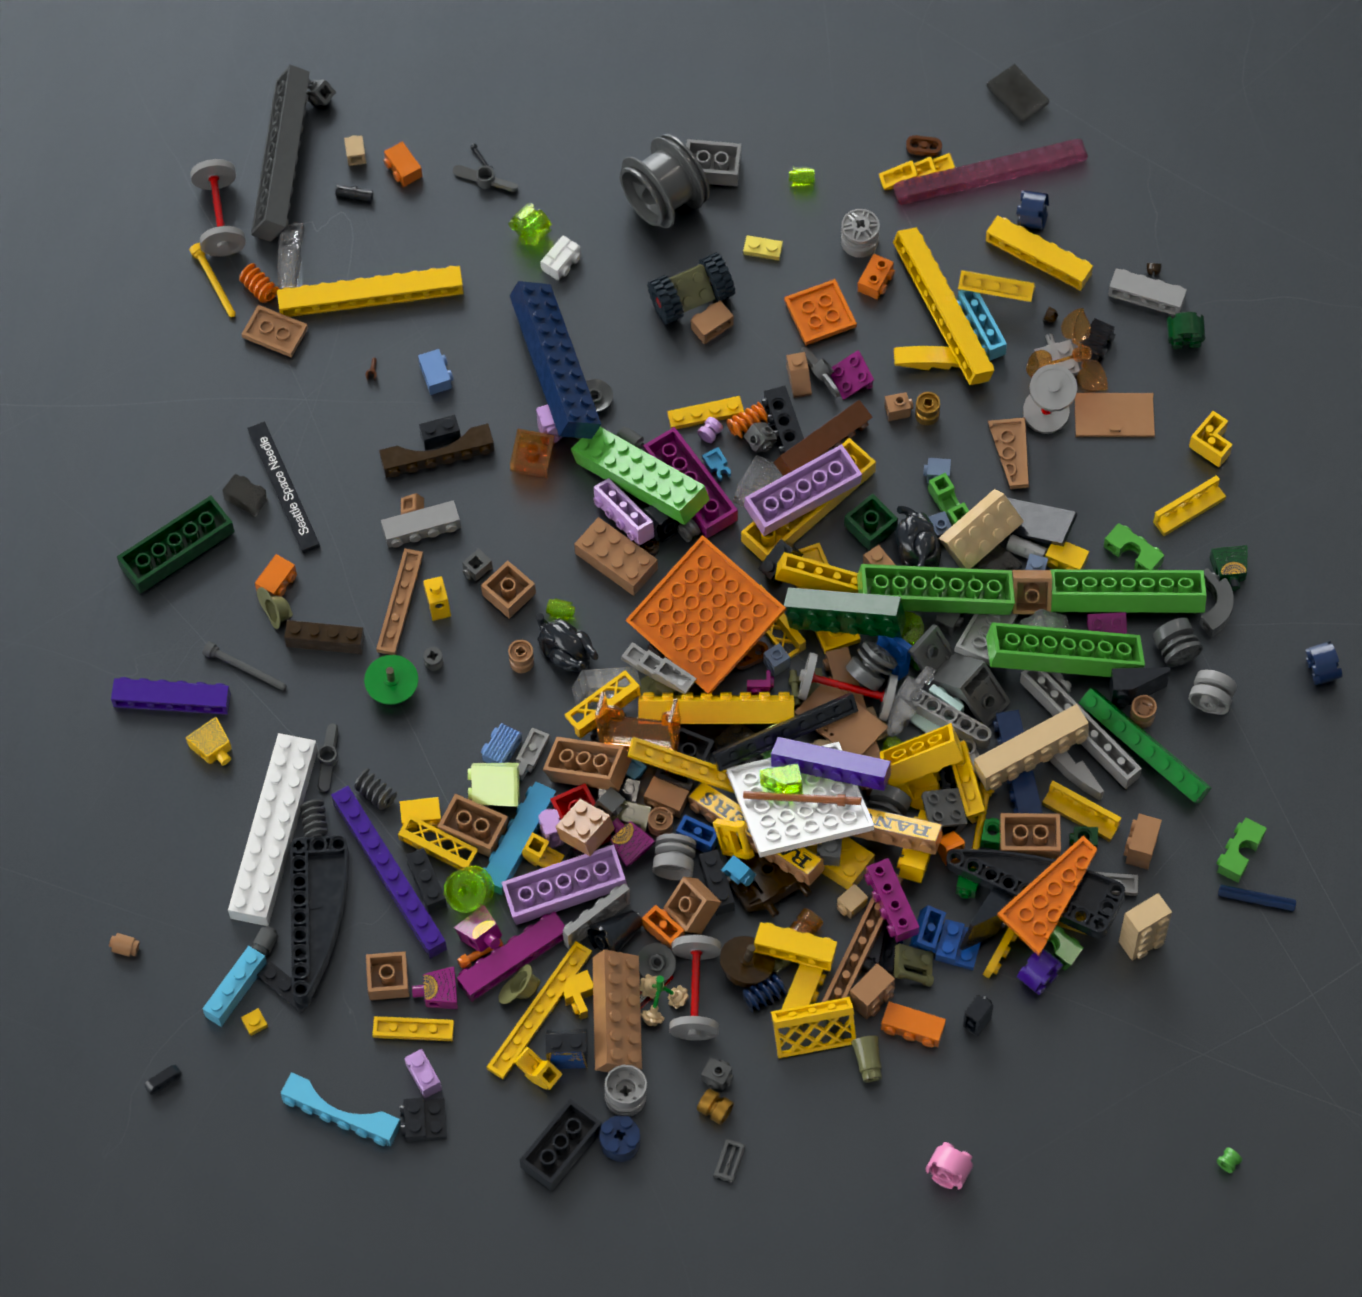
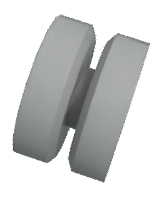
M1208 669L1200 670L1197 672L1194 686L1191 688L1188 699L1192 705L1204 712L1216 715L1226 714L1231 706V698L1234 697L1237 684L1224 673Z

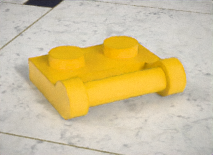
M717 818L713 822L723 855H734L742 859L754 857V851L750 848L745 832L746 825L744 821L733 822ZM736 832L738 833V836H739V839H740V842H741L742 849H741V847H740V844H739V841H738Z

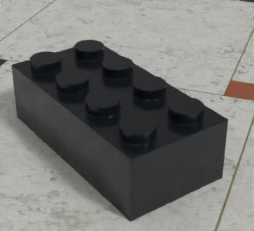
M569 1099L519 1160L520 1167L553 1191L600 1134L602 1122Z

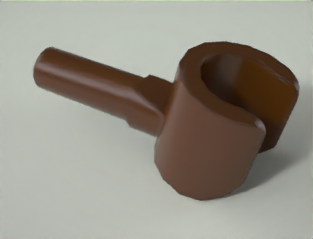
M372 358L371 368L365 373L367 380L371 374L374 375V381L377 380V373L375 371L376 358Z

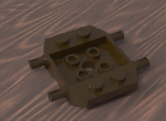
M754 852V857L751 859H738L756 874L754 881L764 894L761 895L753 883L749 886H745L741 882L737 884L726 875L730 889L748 912L766 909L773 918L779 915V911L773 905L798 889L802 891L805 897H809L812 894V891L805 882H799L793 874L784 872L779 865L769 862L765 857H760L756 852ZM725 855L728 858V860H730L732 857ZM767 867L773 869V871L769 874L763 872V870Z

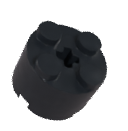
M651 505L642 510L653 521L654 539L659 542L660 539L666 541L678 532L677 527L680 522L664 514Z

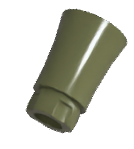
M864 1036L851 1041L864 1082L881 1080L882 1067L879 1054V1037Z

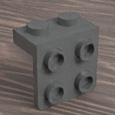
M958 788L924 791L921 797L929 822L942 824V827L952 826V830L956 834L963 831L967 825V817Z

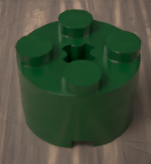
M1195 312L1177 313L1175 318L1171 319V316L1167 318L1168 342L1172 345L1173 349H1180L1183 345H1190L1191 348L1201 347V343L1205 341L1203 315L1199 317Z

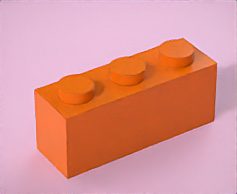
M889 1001L881 1022V1030H884L889 1035L897 1034L903 1036L908 1041L916 1040L922 1042L927 1047H938L945 1028L946 1019Z

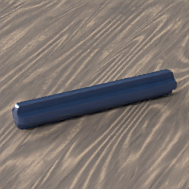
M1226 885L1219 886L1218 895L1222 897L1294 911L1296 908L1295 899Z

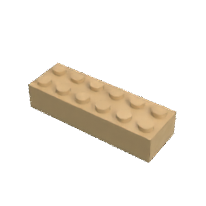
M1075 704L975 758V773L986 791L990 789L995 790L1003 782L1016 779L1023 771H1031L1036 767V764L1051 760L1053 755L1059 752H1066L1075 743H1083L1088 737L1089 723L1078 705Z

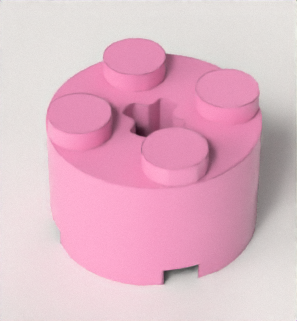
M944 1142L942 1146L936 1148L926 1167L927 1174L930 1172L933 1175L932 1180L943 1187L952 1189L956 1186L958 1187L957 1190L961 1189L973 1168L972 1156L967 1152L955 1149L950 1143Z

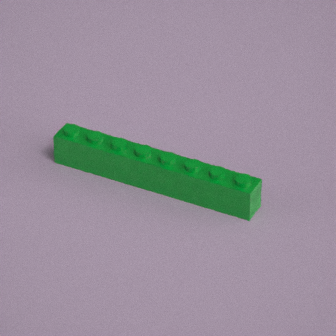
M1090 688L1079 701V704L1194 803H1201L1212 788L1098 690Z

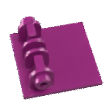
M859 350L832 367L834 373L831 374V377L843 400L863 387L866 389L873 387L874 378Z
M1126 612L1087 614L1088 631L1127 634Z

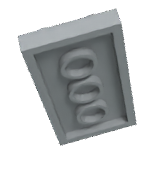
M1012 611L1010 615L974 614L957 642L954 652L985 661L990 666L986 635L991 623L1014 624L1018 614H1013Z
M625 883L621 886H616L611 890L610 895L606 898H600L593 908L583 911L575 922L571 921L564 927V945L568 950H570L575 941L580 943L588 936L587 930L590 929L589 926L591 924L615 916L630 904V889Z

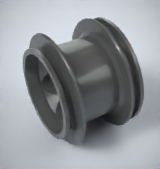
M663 134L660 137L654 138L651 142V155L643 161L634 157H626L622 161V170L620 172L622 189L634 210L651 225L670 228L675 221L674 210L683 204L690 208L698 209L709 199V184L701 165L688 147L673 135Z

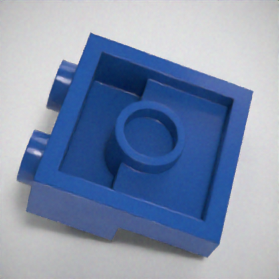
M878 636L877 645L887 650L897 661L898 665L895 669H891V674L897 675L898 680L908 675L911 659L908 651L912 645L900 637Z
M945 919L939 934L941 935L939 942L937 941L936 947L933 950V953H936L935 960L974 970L981 942L965 950L959 949L968 928L964 927L965 924Z

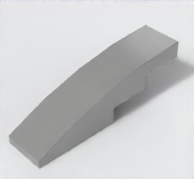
M633 642L621 656V660L638 671L683 694L688 692L697 679L667 658L662 659L650 650L646 652Z
M1067 751L1053 755L1050 762L1068 780L1097 800L1103 798V789L1083 760L1075 764Z

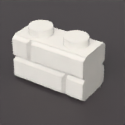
M563 235L541 260L542 271L548 275L550 274L556 280H559L562 276L565 277L570 271V266L573 263L576 264L581 258L580 246Z

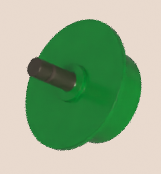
M386 655L376 659L368 667L364 677L365 688L368 694L377 702L396 705L406 701L414 694L418 686V673L415 666L408 659L398 655Z

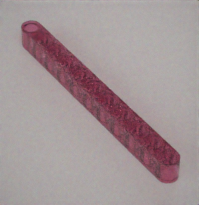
M1073 139L902 180L895 183L893 189L898 204L904 205L1080 163L1088 158V154L1083 140Z

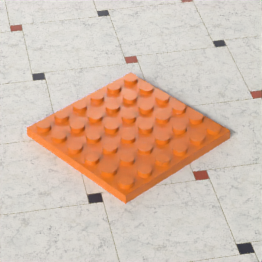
M702 535L625 621L671 662L697 678L695 683L709 694L715 690L787 609Z

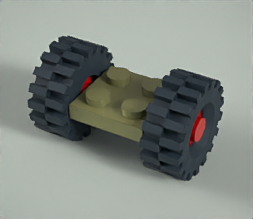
M717 252L700 259L699 265L670 278L667 275H663L647 283L652 304L657 314H659V318L665 324L682 318L685 312L712 300L718 302L736 293L729 268L726 266L722 256Z

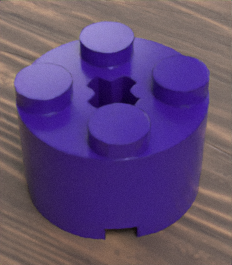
M1043 949L1040 957L1035 952L1027 960V965L1021 968L1017 978L1035 993L1041 995L1047 987L1046 984L1048 982L1052 984L1059 974L1057 972H1059L1063 964L1047 950Z

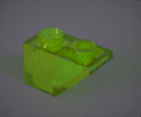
M798 764L759 770L760 786L774 793L803 794L802 778Z

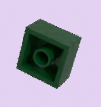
M873 493L846 514L844 518V527L869 551L891 535L898 525V518Z

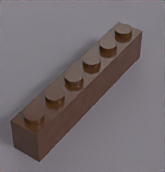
M858 400L783 453L773 463L781 474L785 476L829 452L828 450L831 448L834 449L840 446L845 438L846 440L848 438L851 439L856 435V430L859 429L860 432L869 426L868 421L872 418V415L862 402Z

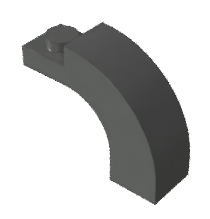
M1206 568L1204 570L1205 586L1213 595L1215 606L1201 615L1199 624L1212 638L1227 625L1233 608L1234 596L1228 580L1224 578L1219 582L1218 576Z

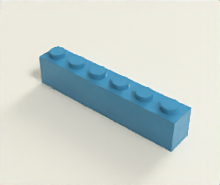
M536 781L533 787L530 786L528 788L524 803L521 802L516 810V817L512 818L508 823L507 833L499 839L498 849L491 853L489 857L490 863L480 873L481 885L503 896L504 889L501 882L513 878L524 858L522 850L531 833L537 834L540 830L538 816L542 811L553 807L550 799L557 796L556 790Z

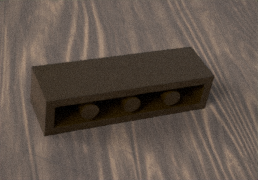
M287 620L284 638L286 647L362 654L365 635L363 627Z

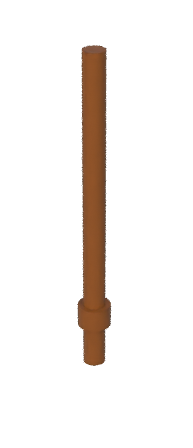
M743 791V799L837 804V806L861 805L862 797H846L845 794L827 796Z

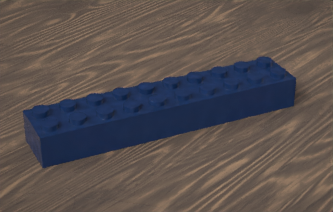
M518 281L510 294V299L558 434L562 437L592 439L601 426V422L551 284Z

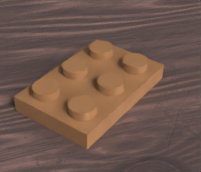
M258 305L241 335L244 339L292 358L308 329V324Z

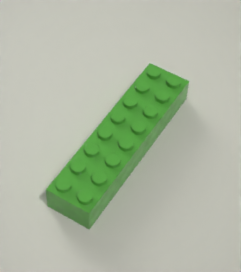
M599 427L592 439L581 438L571 448L577 464L605 480L609 478L622 490L650 506H654L683 525H686L710 500L705 485L602 427Z
M861 564L857 574L858 593L900 596L904 611L1010 615L1015 604L1012 570Z
M1050 569L1052 574L1051 612L1205 613L1207 595L1204 570Z
M994 622L991 623L986 635L990 667L1111 677V671L1115 668H1144L1145 666L1140 635Z

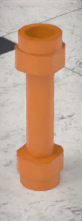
M499 939V940H500V945H499V946H500V947L504 946L502 940ZM488 947L483 952L476 950L469 955L464 954L460 956L457 961L462 969L471 966V962L494 949Z

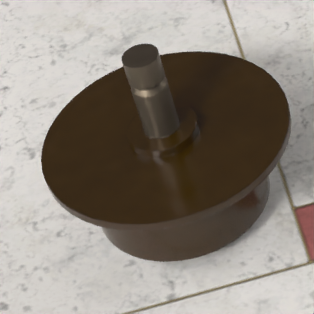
M738 936L730 939L724 944L720 952V964L727 978L732 983L741 987H750L765 981L772 974L775 965L774 957L754 952L755 938L750 936Z

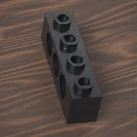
M785 385L764 391V398L761 399L764 409H767L769 413L767 415L769 425H773V433L778 438L776 441L780 444L778 446L780 456L804 439Z

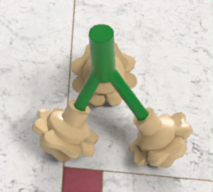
M647 974L645 978H641L640 991H642V996L655 997L654 1004L650 1010H643L641 1013L644 1022L648 1026H657L658 1023L661 1024L665 1018L658 1012L659 1007L657 1006L660 993L663 990L669 993V1005L678 1009L680 1006H684L689 998L687 994L688 989L679 985L677 988L674 987L670 990L664 986L663 976Z

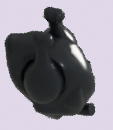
M898 506L897 512L905 514L907 517L900 520L895 529V544L898 546L902 565L939 567L941 546L931 520L923 512L917 513L909 507Z
M542 613L536 615V620L541 630L537 640L544 655L549 657L552 663L565 671L586 673L590 669V657L593 660L599 658L588 634L583 630H577L561 618L547 622Z

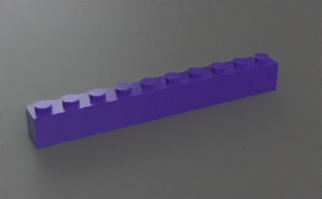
M349 786L331 794L335 808L429 959L447 950L445 939Z

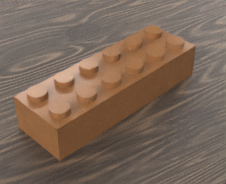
M603 950L593 957L595 1070L609 1073L613 1068L620 1065H632L641 1070L639 956Z

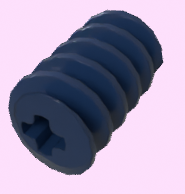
M771 975V981L767 978L763 981L764 984L761 982L757 983V988L750 986V992L747 989L743 990L744 1000L752 1013L753 1007L760 1010V1003L766 1007L767 999L774 1003L773 996L781 999V992L787 996V989L779 976Z

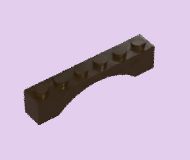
M487 423L469 428L457 441L440 449L415 451L400 446H393L381 449L379 453L384 474L387 478L397 477L407 472L414 473L424 468H434L444 463L451 464L456 460H467L477 455H487L495 451L490 427Z

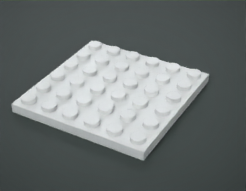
M839 742L822 745L823 747L842 750ZM771 758L726 769L729 781L760 857L874 830L873 821L863 798L861 805L846 806L828 803L743 799V791L827 796L845 794L846 797H862L857 785L771 767Z

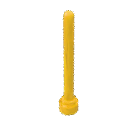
M200 243L192 245L189 249L190 253L201 263L229 317H235L236 313L205 257L206 254L201 250Z
M980 782L979 787L987 811L989 796H992L995 790L990 789L986 791ZM986 813L979 815L977 818L972 849H980Z

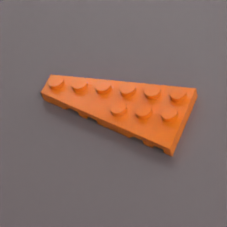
M1084 836L997 913V916L1039 957L1097 853V848Z

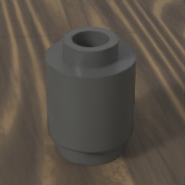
M625 426L618 431L616 436L639 449L643 448L644 437Z
M266 926V928L261 927L252 943L253 949L266 957L279 937L276 934L277 931L270 926Z

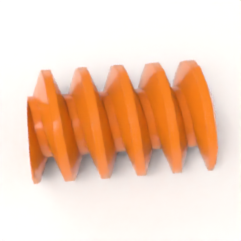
M251 263L243 269L239 280L261 303H267L277 296V290L280 289L277 286L275 287L274 282H270L269 277H265V273L261 272L260 268H256V264Z
M757 402V405H752L751 409L746 408L744 412H739L738 416H732V420L727 419L726 424L733 436L738 435L740 438H743L742 432L746 433L753 423H761L763 421L768 424L767 414L762 404Z

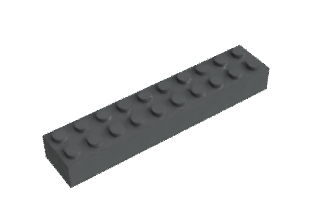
M289 65L275 82L251 230L252 236L270 242L276 236L278 237L283 229H286L289 222L287 214L291 208L289 201L294 190L292 182L296 177L294 169L298 162L297 151L301 145L299 137L303 131L302 120L306 114L304 106L308 100V94L306 93L311 82L309 79L310 71L293 65Z

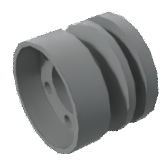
M855 209L844 216L841 227V245L847 254L863 258L870 256L876 251L879 244L880 222L873 212L867 209Z
M681 834L659 835L656 838V856L653 860V873L668 880H681L683 876L691 878L694 871L693 858L695 857L696 841Z
M620 1065L613 1068L605 1078L604 1100L607 1108L615 1115L629 1117L636 1115L643 1109L646 1103L647 1080L643 1072L632 1065Z

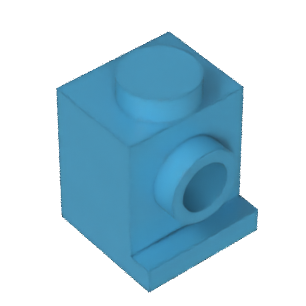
M734 855L721 869L735 883L739 884L741 882L745 886H749L756 876L747 865Z

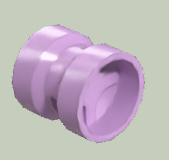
M708 417L705 425L700 427L697 433L701 439L712 443L716 439V434L722 431L723 426L717 419Z

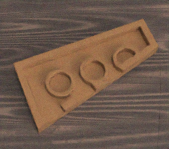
M1025 417L988 421L1010 489L1029 488Z

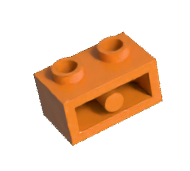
M873 254L858 281L857 292L878 300L880 294L883 295L887 289L886 283L888 280H892L895 274L893 269L894 262Z
M657 905L642 917V926L660 943L668 946L671 950L672 941L678 937L685 936L684 929L671 919L664 909H660Z

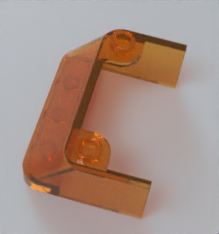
M601 692L595 712L599 743L624 746L629 752L631 740L636 737L678 751L681 722L678 699L673 700L671 711H665L661 716V720L625 717L624 711L619 706L608 705L606 692Z

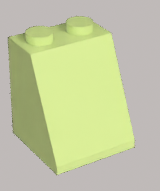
M472 763L471 768H468V780H472V788H468V799H472L473 802L480 805H519V763Z

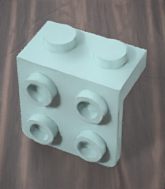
M933 684L929 688V694L964 713V705L961 700L951 697L940 686L937 687ZM928 707L931 711L936 710L935 707ZM914 713L911 717V723L925 733L940 728V726L917 713ZM950 716L944 717L946 720H952V719H953V718L950 717Z

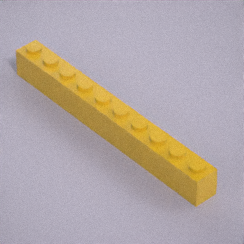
M917 227L897 231L893 244L969 385L989 382L994 372V366L989 361L985 349L982 348L977 335L971 328L969 320L965 317L962 307L955 298L954 292L951 291L946 278L941 273L938 263L935 262L931 250L924 241L923 235L920 234Z
M448 266L440 269L431 268L425 271L415 270L409 273H394L387 276L377 275L371 278H357L349 281L339 280L333 283H320L311 286L302 285L295 288L285 287L277 290L280 314L288 317L464 294L460 266Z

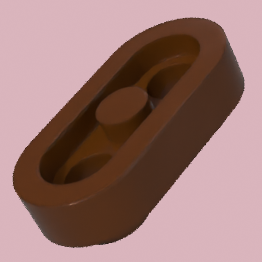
M913 135L906 141V150L914 155L936 157L942 152V142L934 137Z
M758 641L743 657L745 662H739L735 667L743 670L762 662L764 652L769 650L767 644ZM760 651L762 652V654L757 655L756 652Z

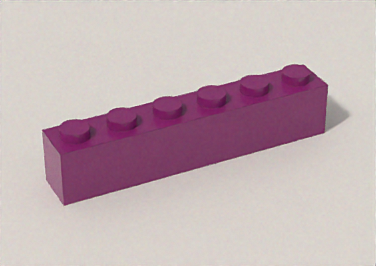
M555 912L545 914L538 923L526 927L522 934L511 937L507 944L497 947L486 958L482 957L477 960L470 969L462 970L457 977L458 985L469 1000L473 1002L520 970L521 967L529 964L563 941L564 923Z

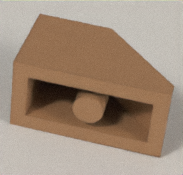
M805 352L786 355V367L793 398L812 395Z

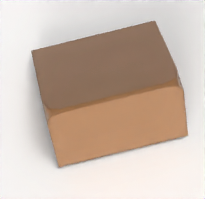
M417 493L401 498V514L424 508V498Z

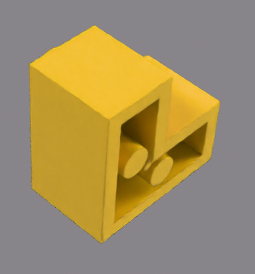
M1212 411L1191 436L1189 444L1192 450L1219 468L1230 456L1233 445L1222 437L1226 432L1228 420Z

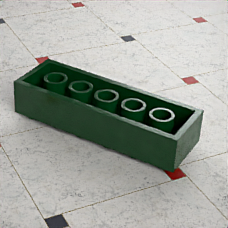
M210 495L118 555L119 566L141 594L235 532L233 522Z
M788 587L784 606L787 609L785 614L789 627L795 630L805 629L816 632L829 631L852 635L865 634L869 636L902 638L906 622L900 596Z

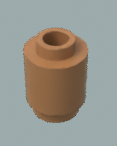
M120 933L112 936L109 943L112 952L131 957V955L136 956L140 941H137L136 938Z

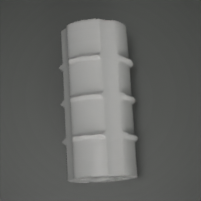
M1012 534L1006 550L1028 559L1029 554L1045 557L1048 548Z

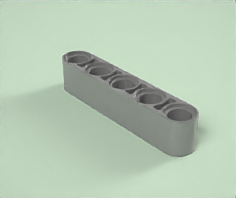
M918 687L911 688L908 691L906 703L910 710L940 727L952 723L957 736L962 740L966 738L973 740L976 748L985 749L989 746L991 740L990 728ZM917 697V698H919L920 700H919V701H913L911 698ZM928 707H935L936 710L931 711ZM950 716V717H952L953 719H952V720H946L944 717ZM961 726H968L970 729L964 730ZM984 735L986 739H980L978 736Z

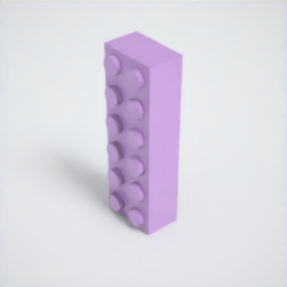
M841 444L746 496L744 507L762 535L766 536L861 483L862 473Z
M614 845L596 850L591 856L584 854L501 882L516 925L610 894L613 888L624 883L627 885Z

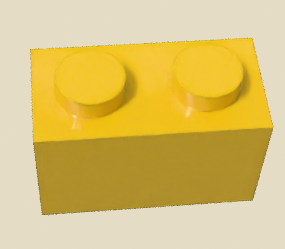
M1065 542L1064 547L1050 544L1045 558H1048L1047 566L1051 569L1083 570L1088 560L1089 551L1069 542Z
M438 797L399 801L402 826L410 814L436 828L441 821ZM411 821L406 830L416 831L419 829V825Z

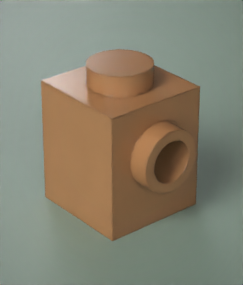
M907 392L885 396L884 406L888 421L911 416V410L914 408L912 399H908Z

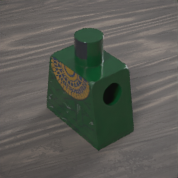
M1247 545L1211 548L1209 557L1214 572L1218 576L1219 582L1224 578L1228 580L1232 591L1239 590L1240 582L1246 580Z

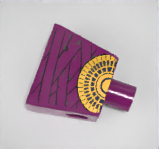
M616 818L612 822L615 828L613 831L616 834L610 840L628 867L656 843L651 836L632 821L624 825L619 818Z
M484 905L454 927L460 940L479 952H483L488 947L496 949L500 945L499 939L502 937V933Z
M454 967L423 974V985L412 986L413 998L424 997L426 1007L458 1009Z

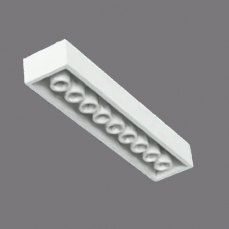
M278 733L229 904L228 912L230 919L269 926L288 859L290 844L300 816V807L304 802L318 752L315 740Z

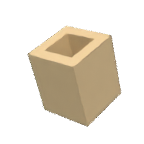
M350 136L344 138L348 166L366 164L363 137Z
M853 884L837 898L838 911L843 916L847 915L850 919L868 904V896L856 884Z

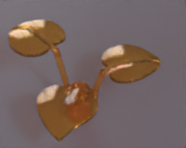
M1076 309L1064 318L1061 325L1063 336L1066 339H1072V343L1078 346L1073 349L1072 355L1052 361L1049 352L1037 350L1029 357L1026 372L1032 377L1041 367L1074 359L1076 362H1082L1081 367L1083 369L1078 372L1077 378L1083 389L1087 391L1107 390V378L1103 367L1096 360H1089L1092 356V350L1083 343H1079L1089 337L1091 328L1084 309Z

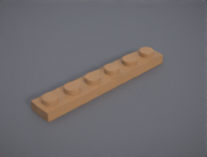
M404 548L376 648L378 653L396 655L423 559V552Z

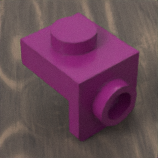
M770 670L766 671V680H747V692H751V695H759V692H770V688H774V676H770Z

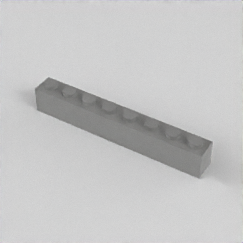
M1032 670L1021 672L1020 683L1052 716L1077 704L1047 672ZM1078 705L1089 723L1088 737L1081 745L1127 789L1140 778L1142 768Z

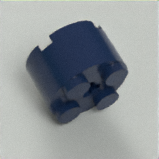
M1022 190L1020 197L1022 203L1018 205L1016 213L1019 216L1018 226L1043 230L1048 217L1049 194Z
M1331 641L1305 649L1306 663L1309 669L1312 668V678L1315 685L1343 677L1342 669H1337L1339 658Z
M629 1116L612 1117L601 1126L599 1135L600 1146L606 1157L616 1162H625L636 1155L641 1144L640 1131L637 1124Z

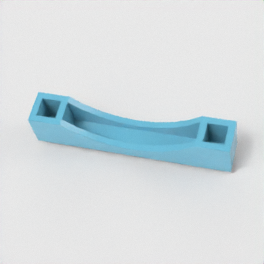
M292 1072L280 1093L286 1105L291 1107L296 1105L309 1115L314 1113L319 1115V1118L325 1122L330 1123V1121H333L340 1128L356 1131V1134L362 1138L370 1137L381 1146L386 1144L391 1147L401 1127L399 1118L382 1111L372 1114H352L334 1108L317 1094L308 1079Z

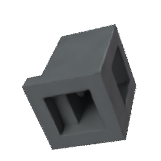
M479 548L462 562L463 574L469 580L473 578L477 581L487 571L493 569L492 560Z

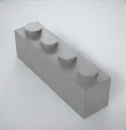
M1116 268L1109 286L1108 296L1176 316L1177 313L1181 312L1187 289L1179 285L1165 283L1162 280L1147 278L1145 275L1130 273L1125 269L1120 270Z
M454 500L381 520L388 548L400 547L408 542H418L423 538L436 537L441 533H450L461 528Z

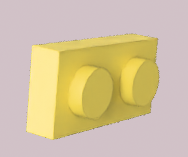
M747 235L743 255L779 261L783 241Z

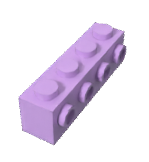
M609 478L594 486L595 498L593 500L595 505L601 508L606 516L612 519L617 527L627 534L631 541L634 540L638 545H641L654 538L653 521Z

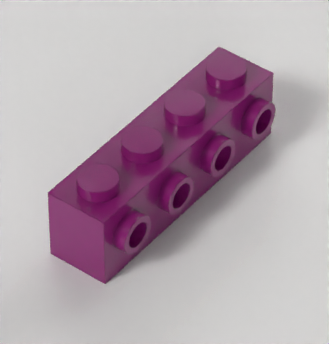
M889 858L866 866V874H864L866 883L873 888V899L876 903L879 902L881 906L879 909L883 920L886 919L889 924L887 929L890 936H894L896 942L918 935L919 925Z

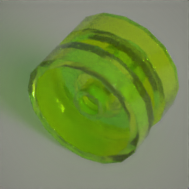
M470 865L453 872L444 884L446 901L458 912L468 913L483 905L485 906L494 894L492 877L485 869L479 866Z

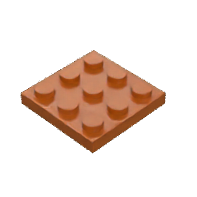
M836 279L784 297L785 304L805 346L857 327V323Z

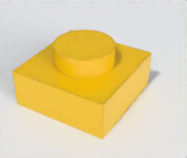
M259 1008L241 1017L250 1036L268 1027Z

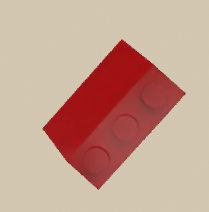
M586 783L550 799L554 809L558 811L560 820L579 799L592 806L596 803ZM611 834L603 841L601 845L611 841Z

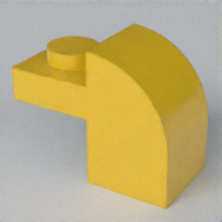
M533 832L522 850V856L529 863L543 868L562 862L565 855L548 847L550 841Z
M586 970L572 976L566 982L564 999L566 1006L571 1004L574 1014H578L581 1020L587 1018L588 1010L583 999L593 995V982Z
M526 1047L514 1061L525 1073V1077L543 1089H551L563 1075L550 1061H543L529 1047Z

